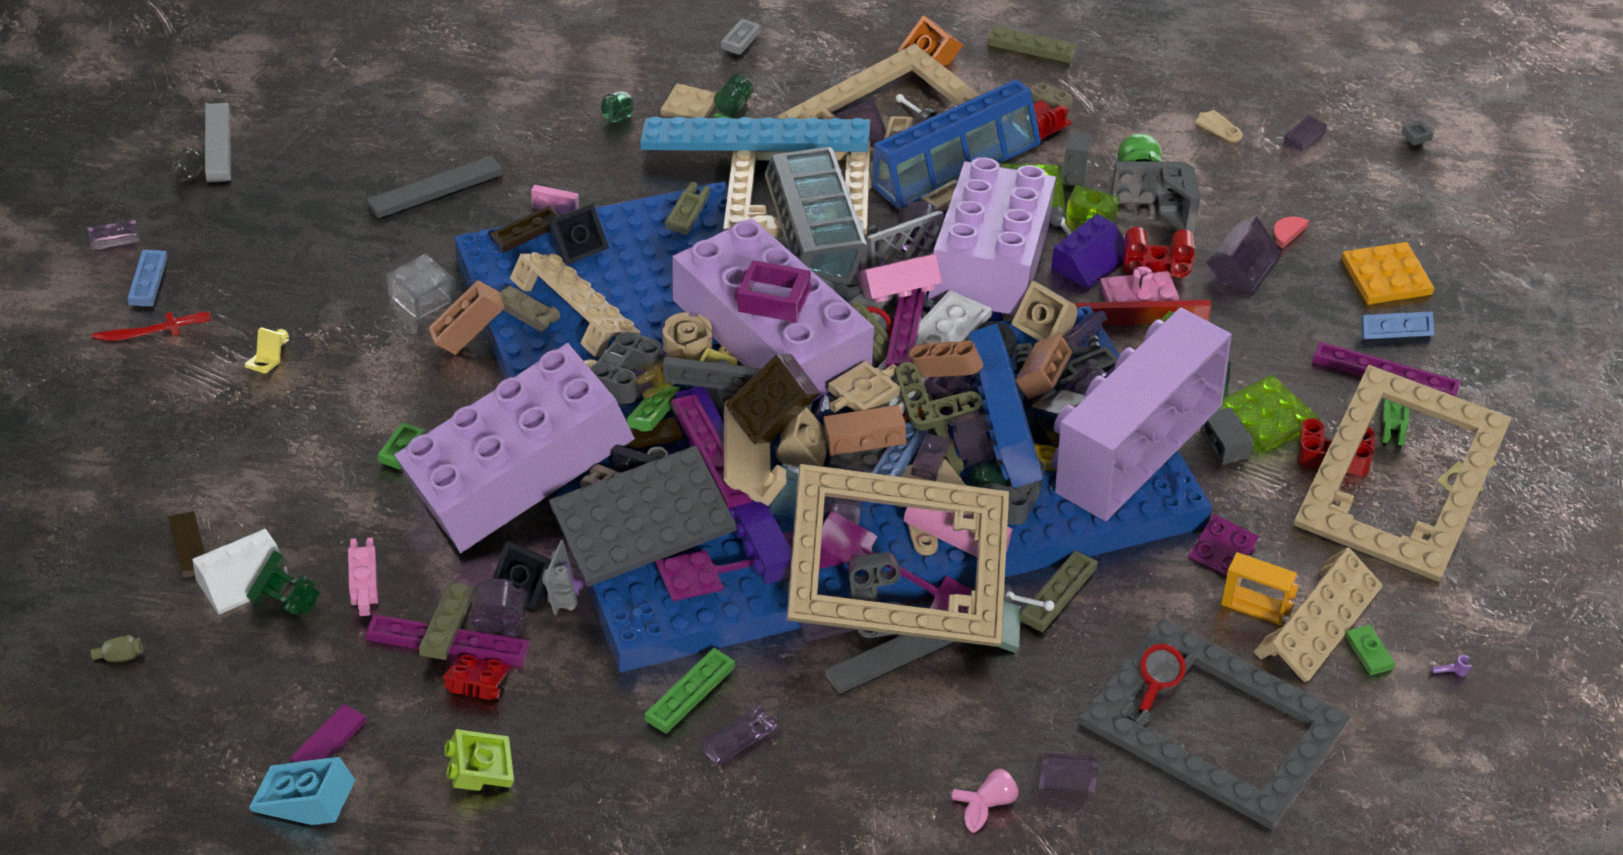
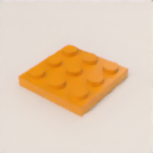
M1408 242L1342 252L1341 259L1367 305L1433 295L1434 286Z

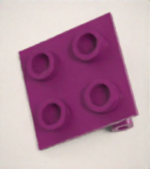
M1213 514L1188 557L1227 576L1228 569L1236 552L1253 556L1256 551V546L1254 545L1259 536Z

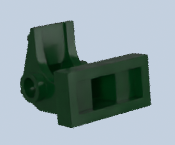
M274 550L246 597L252 604L261 608L268 596L283 604V609L292 615L297 616L298 613L308 615L316 604L321 592L314 587L316 583L305 576H299L296 579L283 572L288 561L282 554ZM287 583L295 586L287 597L280 595Z

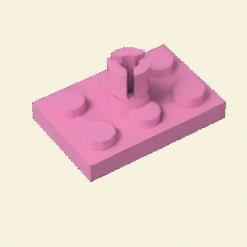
M1138 267V269L1134 270L1133 275L1100 278L1099 286L1106 302L1180 301L1168 271L1152 273V270L1147 267Z

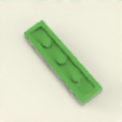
M713 648L645 713V721L667 734L735 668V660Z

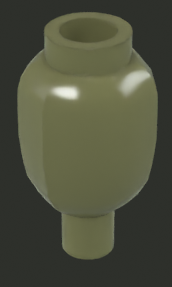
M130 635L109 639L104 642L101 648L91 649L92 660L104 658L112 663L133 660L137 654L143 653L140 637L134 638Z

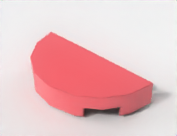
M1291 216L1277 221L1273 229V236L1276 239L1275 243L1283 249L1308 227L1309 220Z

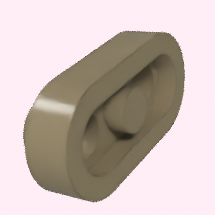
M1038 83L1031 87L1032 99L1035 103L1042 100L1053 109L1061 105L1066 106L1069 110L1072 106V96L1064 90L1052 87L1046 83Z

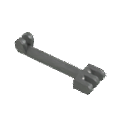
M1091 335L1088 338V346L1070 347L1072 350L1070 357H1081L1100 349L1098 336ZM1031 343L1017 344L1015 346V356L1019 368L1023 367L1032 351Z

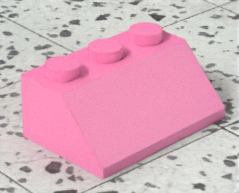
M936 254L859 270L855 276L866 300L874 299L875 303L889 300L888 295L896 293L898 298L912 295L913 289L920 288L921 292L934 290L935 284L942 283Z

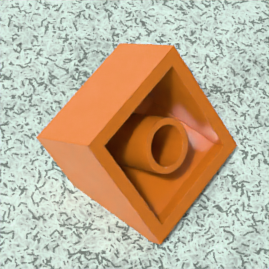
M923 15L898 51L900 52L916 44L937 62L945 66L952 62L963 47V44L937 23Z

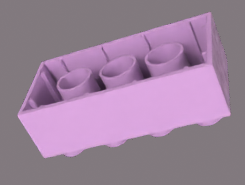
M977 158L972 163L964 162L934 248L942 283L935 284V289L929 291L928 300L939 302L951 290L992 308V311L1016 315L1031 281H1034L1050 223L1056 177L1045 175L1046 173L1042 168L1031 165L1022 166L1018 170L1001 168L997 161L989 158Z
M753 218L740 221L732 228L707 240L699 241L693 247L673 256V301L685 312L689 313V316L697 317V314L706 317L712 325V337L728 350L733 357L737 358L743 366L762 369L776 354H792L821 392L816 399L829 393L828 384L864 361L872 366L874 326L812 271L811 291L797 323L738 312V301L734 300L735 290L737 286H741L743 272L745 269L748 270L752 260L810 270ZM755 282L752 289L754 292L786 298L789 297L792 290L791 288Z
M1181 307L1166 322L1160 319L1154 321L1145 335L1144 343L1136 350L1131 347L1126 348L1119 356L1114 371L1107 378L1102 376L1094 378L1087 388L1084 400L1077 407L1070 404L1066 405L1057 416L1054 431L1060 434L1059 446L1051 461V466L1057 470L1055 493L1106 522L1222 406L1232 334Z
M566 343L559 349L544 354L540 361L514 378L502 381L494 391L472 405L460 408L454 413L452 418L427 434L415 437L407 447L394 454L417 495L459 552L462 553L611 455L616 445L623 447L635 438L616 399L574 349Z

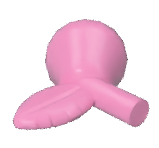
M996 769L988 775L977 792L954 789L952 800L969 803L965 810L964 821L968 830L975 833L987 820L988 807L1014 802L1018 797L1019 789L1007 770Z

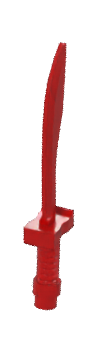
M203 311L197 312V314L174 318L172 312L164 314L166 322L142 328L92 333L91 337L103 341H117L166 329H171L174 336L180 334V326L210 322L211 314L210 312Z

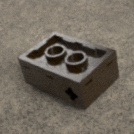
M776 354L725 405L729 411H733L732 415L746 434L751 435L749 438L754 444H762L772 441L821 392L792 354Z

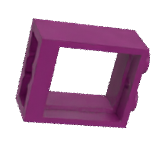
M752 260L748 270L745 269L743 272L741 286H737L735 290L734 300L738 301V312L797 323L811 291V271ZM755 282L792 289L788 298L752 291Z

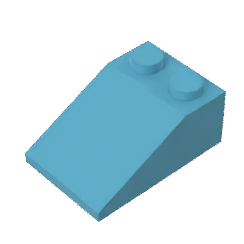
M340 757L272 765L249 808L252 812L310 825L336 822L355 783V778Z

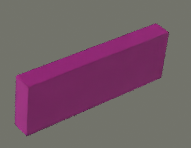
M343 704L290 757V763L331 758L366 723L365 715Z

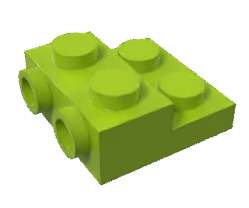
M456 729L451 740L446 741L444 754L446 757H450L446 775L447 779H452L453 788L480 791L483 784L511 787L514 782L509 736Z

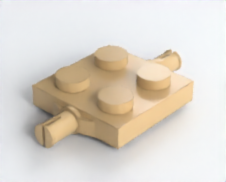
M864 361L828 384V391L838 399L829 403L830 409L833 412H837L844 406L850 407L855 412L876 409L900 395V386L890 379L896 375L897 366L892 364L885 370H880Z

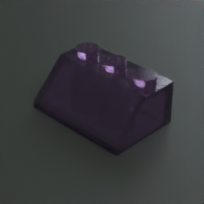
M1255 216L1235 224L1207 261V264L1220 282L1247 293H1252L1282 252L1261 221Z

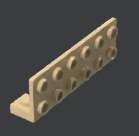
M535 252L532 254H520L510 279L523 291H531L537 276H539L590 322L580 344L594 357L602 356L612 336L617 337L624 332L640 335L641 332L634 327V323L631 320L623 317L619 313L618 308L610 305L602 294L592 289L591 284L581 279L576 274V270L568 267L560 256L553 253L541 255Z
M724 403V481L732 489H739L748 494L755 502H762L769 506L786 484V470L776 465L772 472L770 471V442L754 444L749 438L751 435L746 434L732 415L733 411H729Z
M1349 547L1331 556L1317 572L1322 579L1286 624L1267 635L1255 649L1254 653L1260 659L1269 655L1274 657L1279 654L1303 682H1307L1312 678L1344 637L1346 631L1351 628L1382 588V583Z

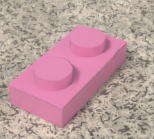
M534 185L531 190L532 208L541 210L550 205L559 214L579 209L578 193Z

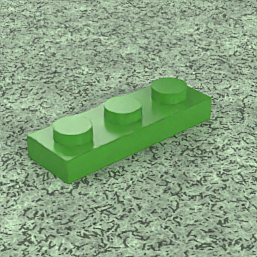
M656 385L627 418L629 428H635L639 431H652L670 410L672 400L675 399V393L680 392V388Z

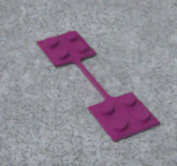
M831 510L822 526L821 550L848 565L853 558L877 554L871 549L877 535ZM886 565L889 569H893V566ZM899 566L900 575L933 594L934 600L929 609L948 611L949 595L960 594L969 596L972 591L947 575L941 586L936 588ZM958 606V612L966 613V607Z
M794 531L783 533L791 550ZM706 550L655 562L672 602L722 591L724 587L718 577L719 573L753 566L752 559L716 566L712 563ZM820 550L819 569L844 564L839 559Z

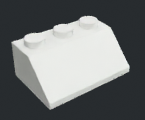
M266 529L192 559L196 581L218 615L250 602L246 595L272 552L275 550L280 553L278 546ZM285 566L283 572L289 574Z

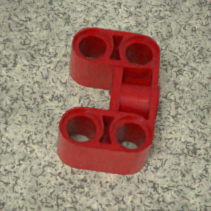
M1133 227L1126 232L1123 262L1124 271L1127 274L1133 275L1134 270L1138 269V267H1147L1152 270V273L1168 271L1170 277L1184 278L1191 274L1195 257L1194 236L1191 231L1185 229L1176 231L1173 234L1171 246L1148 245L1147 232L1141 227Z
M1308 418L1304 420L1299 436L1297 461L1300 466L1307 469L1320 468L1333 441L1324 437L1325 427L1322 421L1318 419ZM1368 427L1347 474L1364 476L1369 473L1375 441L1374 431L1370 427Z

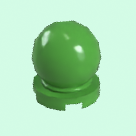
M1136 133L1126 137L1120 144L1117 153L1118 162H1163L1162 149L1157 140L1144 133Z

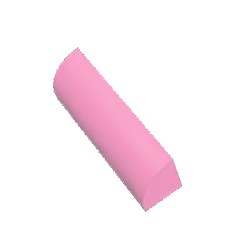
M907 507L904 522L977 557L978 541H974L975 534L971 533L970 530L953 531L954 513ZM963 515V518L971 519L972 515ZM1007 527L1006 552L1008 550L1013 530L1009 527Z

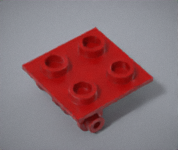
M1042 100L1034 104L1040 140L1072 124L1066 118L1068 113L1066 106L1059 105L1053 109ZM1027 107L1017 112L1016 120L1033 134L1028 116L1029 109Z
M470 654L459 655L443 676V679H446L444 688L449 689L450 693L462 695L465 693L466 696H469L473 685V697H477L479 693V698L491 701L493 698L498 699L500 688L497 687L511 668V665L503 664L502 661L496 659L482 660Z

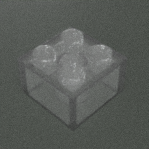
M426 253L387 273L389 296L416 320L456 300L455 278Z

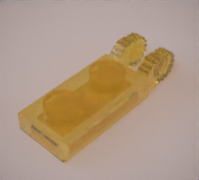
M682 348L666 356L687 359ZM664 359L647 369L648 372L636 378L637 384H644L650 379L654 384L653 387L646 389L642 393L645 399L675 384L665 382L663 371Z

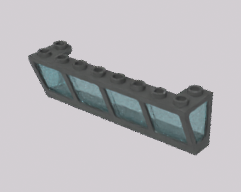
M824 147L772 155L764 175L788 250L819 278L849 285L852 277H855L858 273L859 261L866 254L868 244L864 238L863 230L860 227L859 219L855 213L850 193H848L846 182L843 179L833 148Z

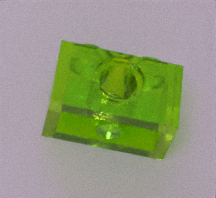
M1076 185L1068 200L1067 219L1085 223L1094 215L1099 214L1114 222L1118 213L1120 196Z

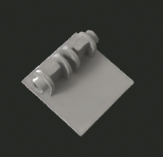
M561 540L557 550L553 551L551 563L543 573V584L546 585L548 602L551 603L554 615H557L559 608L575 609L578 602L570 571L565 566H562V564L567 563L573 575L564 540Z

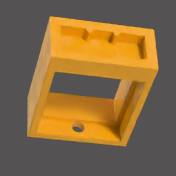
M1236 552L1228 569L1221 605L1281 626L1285 616H1291L1295 602H1292L1291 599H1295L1299 585L1295 584L1297 573ZM1242 577L1283 591L1282 600L1241 587Z

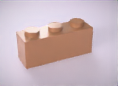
M477 280L429 327L434 344L456 355L505 308L499 291Z
M1060 332L1035 343L1016 378L1018 388L1021 392H1024L1029 400L1055 387L1072 354V350Z
M899 405L824 416V434L830 456L906 444V424Z

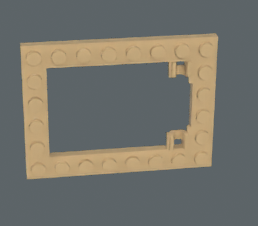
M913 44L778 115L777 119L836 118L832 112L911 70L956 106L980 95L924 50ZM982 125V126H980V127H978V128H976V129H974V130H971V131L967 132L966 135H968V134L974 132L975 130H977V129H979V128H981V127H983V126H985V125ZM960 136L932 148L930 154L932 155L960 139ZM870 147L869 189L872 187L874 148ZM924 153L896 166L897 173L925 158ZM880 158L877 180L890 177L888 165L885 162H881ZM837 160L845 180L846 160Z
M870 142L868 152L834 151L837 160H846V187L848 193H850L855 213L859 221H863L864 237H867ZM733 151L724 231L732 228L740 221L753 218L773 237H784L778 217L766 215V205H751L756 160H771L772 155L796 151ZM825 154L801 156L800 158L794 157L792 159L787 158V160H823ZM833 205L827 206V215H820V217L806 215L807 221L810 223L838 219ZM815 227L810 228L812 236L815 237Z
M1368 365L1295 518L1294 526L1440 582L1508 429L1511 417ZM1382 398L1476 433L1435 527L1417 521L1410 538L1404 535L1400 538L1354 520V516L1348 514L1354 496L1339 490ZM1333 501L1340 503V506L1332 504ZM1423 535L1429 537V541L1422 539Z
M800 464L786 620L999 647L1002 639L1009 491ZM825 496L954 513L953 531L970 530L971 533L975 534L974 541H978L975 591H971V596L949 595L948 611L817 595ZM963 515H972L971 519L963 518ZM958 606H965L966 613H959Z

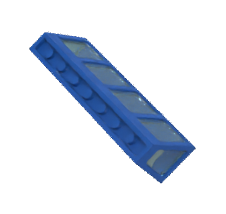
M1015 79L875 143L872 187L900 211L919 202L921 197L953 180L958 181L964 162L972 163L977 158H989L1000 164L1040 145L1041 140L1031 90Z

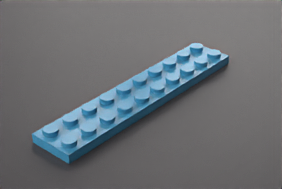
M726 117L645 118L640 144L641 150L803 151L831 147L833 151L868 152L870 120L862 118L773 119L766 117L763 119H751L743 117L740 119H728Z

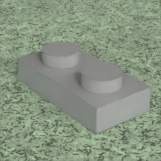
M741 19L721 41V48L740 55L761 32V25Z

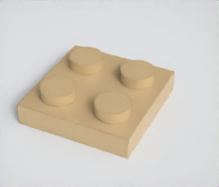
M677 83L661 108V116L666 118H708L718 101V93Z

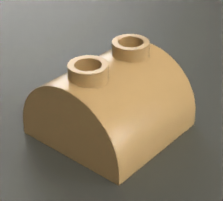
M1031 281L1011 324L1038 341H1042L1059 332L1065 339L1076 321L1077 307L1072 302L1038 282Z
M807 407L785 426L781 432L779 448L776 450L779 462L795 472L799 471L800 464L823 467L828 448L824 427Z

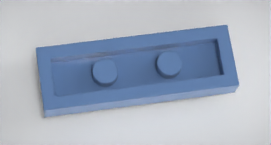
M142 250L128 295L129 305L153 306L167 261L166 251Z
M1433 312L1361 315L1362 339L1433 336Z

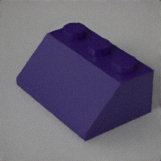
M1096 214L1054 246L1051 268L1084 288L1089 289L1100 278L1105 277L1123 262L1125 240L1115 223Z

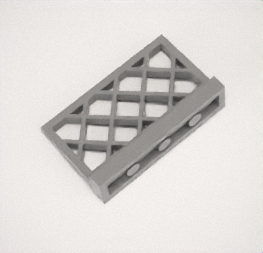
M936 211L867 236L868 268L877 267L880 260L885 263L884 265L893 263L898 254L902 256L901 261L911 259L910 257L916 247L921 250L917 257L934 254V252L930 253L928 250L933 242L938 240L944 222L943 212ZM935 220L936 226L934 227L933 231L930 232L927 229L930 226L931 222ZM918 226L920 229L914 239H912L910 234L914 227ZM900 233L902 236L895 246L891 242L895 235ZM926 233L929 237L922 247L919 242ZM906 240H909L911 244L907 251L903 253L901 249ZM875 241H884L878 252H876ZM890 246L893 251L886 260L883 258V255Z

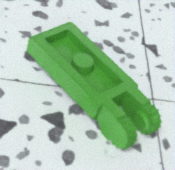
M1384 399L1382 442L1388 443L1391 437L1390 429L1399 430L1397 437L1398 445H1404L1409 424V408Z

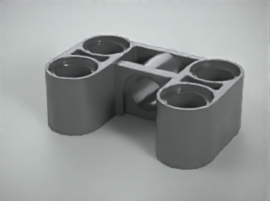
M621 333L610 347L603 352L601 358L592 366L591 371L617 402L623 404L631 403L637 398L635 374L630 369L633 370L634 368L648 373L658 371L662 366L660 343L636 333Z
M997 459L995 477L999 483L1010 487L988 483L982 488L1009 491L1008 524L1021 525L1027 521L1032 507L1037 502L1039 492L1043 486V479L1013 488L1011 480H1005L1000 460L998 461ZM1038 459L1044 478L1045 464L1041 459Z
M889 552L853 558L848 564L851 599L878 602L877 587L893 584L900 577L897 558ZM886 565L893 566L891 571H881L882 567ZM864 569L867 571L863 576L855 575L857 570ZM897 601L884 602L888 604L902 605ZM858 629V632L866 638L892 635V633Z

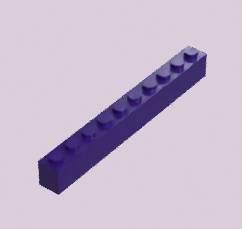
M705 387L676 392L675 399L696 394L724 444V423ZM672 408L674 417L677 418V416H676V414H675V412H674V410H673V408ZM681 425L683 434L687 435L684 428ZM752 500L750 503L728 508L736 523V537L742 539L745 554L747 557H751L756 575L761 576L764 584L790 578L792 550L769 507L762 502Z

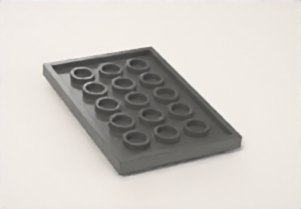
M696 445L549 500L550 507L587 587L737 530L736 523Z

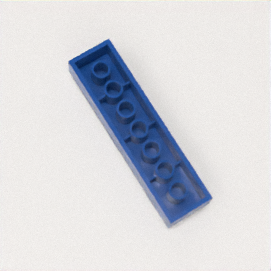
M998 324L969 332L970 340L974 342L983 361V367L979 372L975 373V377L979 385L978 389L986 413L985 416L994 444V451L998 461L1000 460L1005 480L1010 479L1013 488H1017L1044 479L1012 363Z

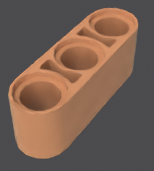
M972 341L919 344L909 352L912 362L918 367L921 377L924 378L972 375L979 372L983 367V361Z

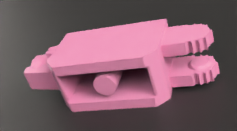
M373 537L367 538L366 547H358L357 540L350 539L348 562L351 605H358L359 616L370 615V604L378 603V574Z

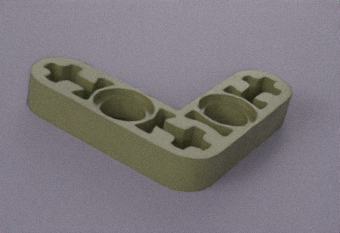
M904 362L897 367V383L900 386V392L910 422L915 429L927 430L973 418L981 413L982 398L978 393L970 391L929 402L918 367L911 362ZM904 372H908L911 375L912 383L909 385ZM913 391L919 392L922 395L916 401L910 400L907 396ZM971 401L972 404H975V407L970 408L967 402ZM957 404H959V408H961L960 412H958ZM944 406H949L953 409V413L945 416L939 410ZM920 407L922 415L926 417V420L921 421V419L918 418L917 409Z

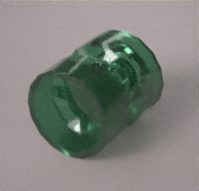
M733 75L715 94L714 103L723 114L733 116L752 97L754 88L751 82L744 76Z

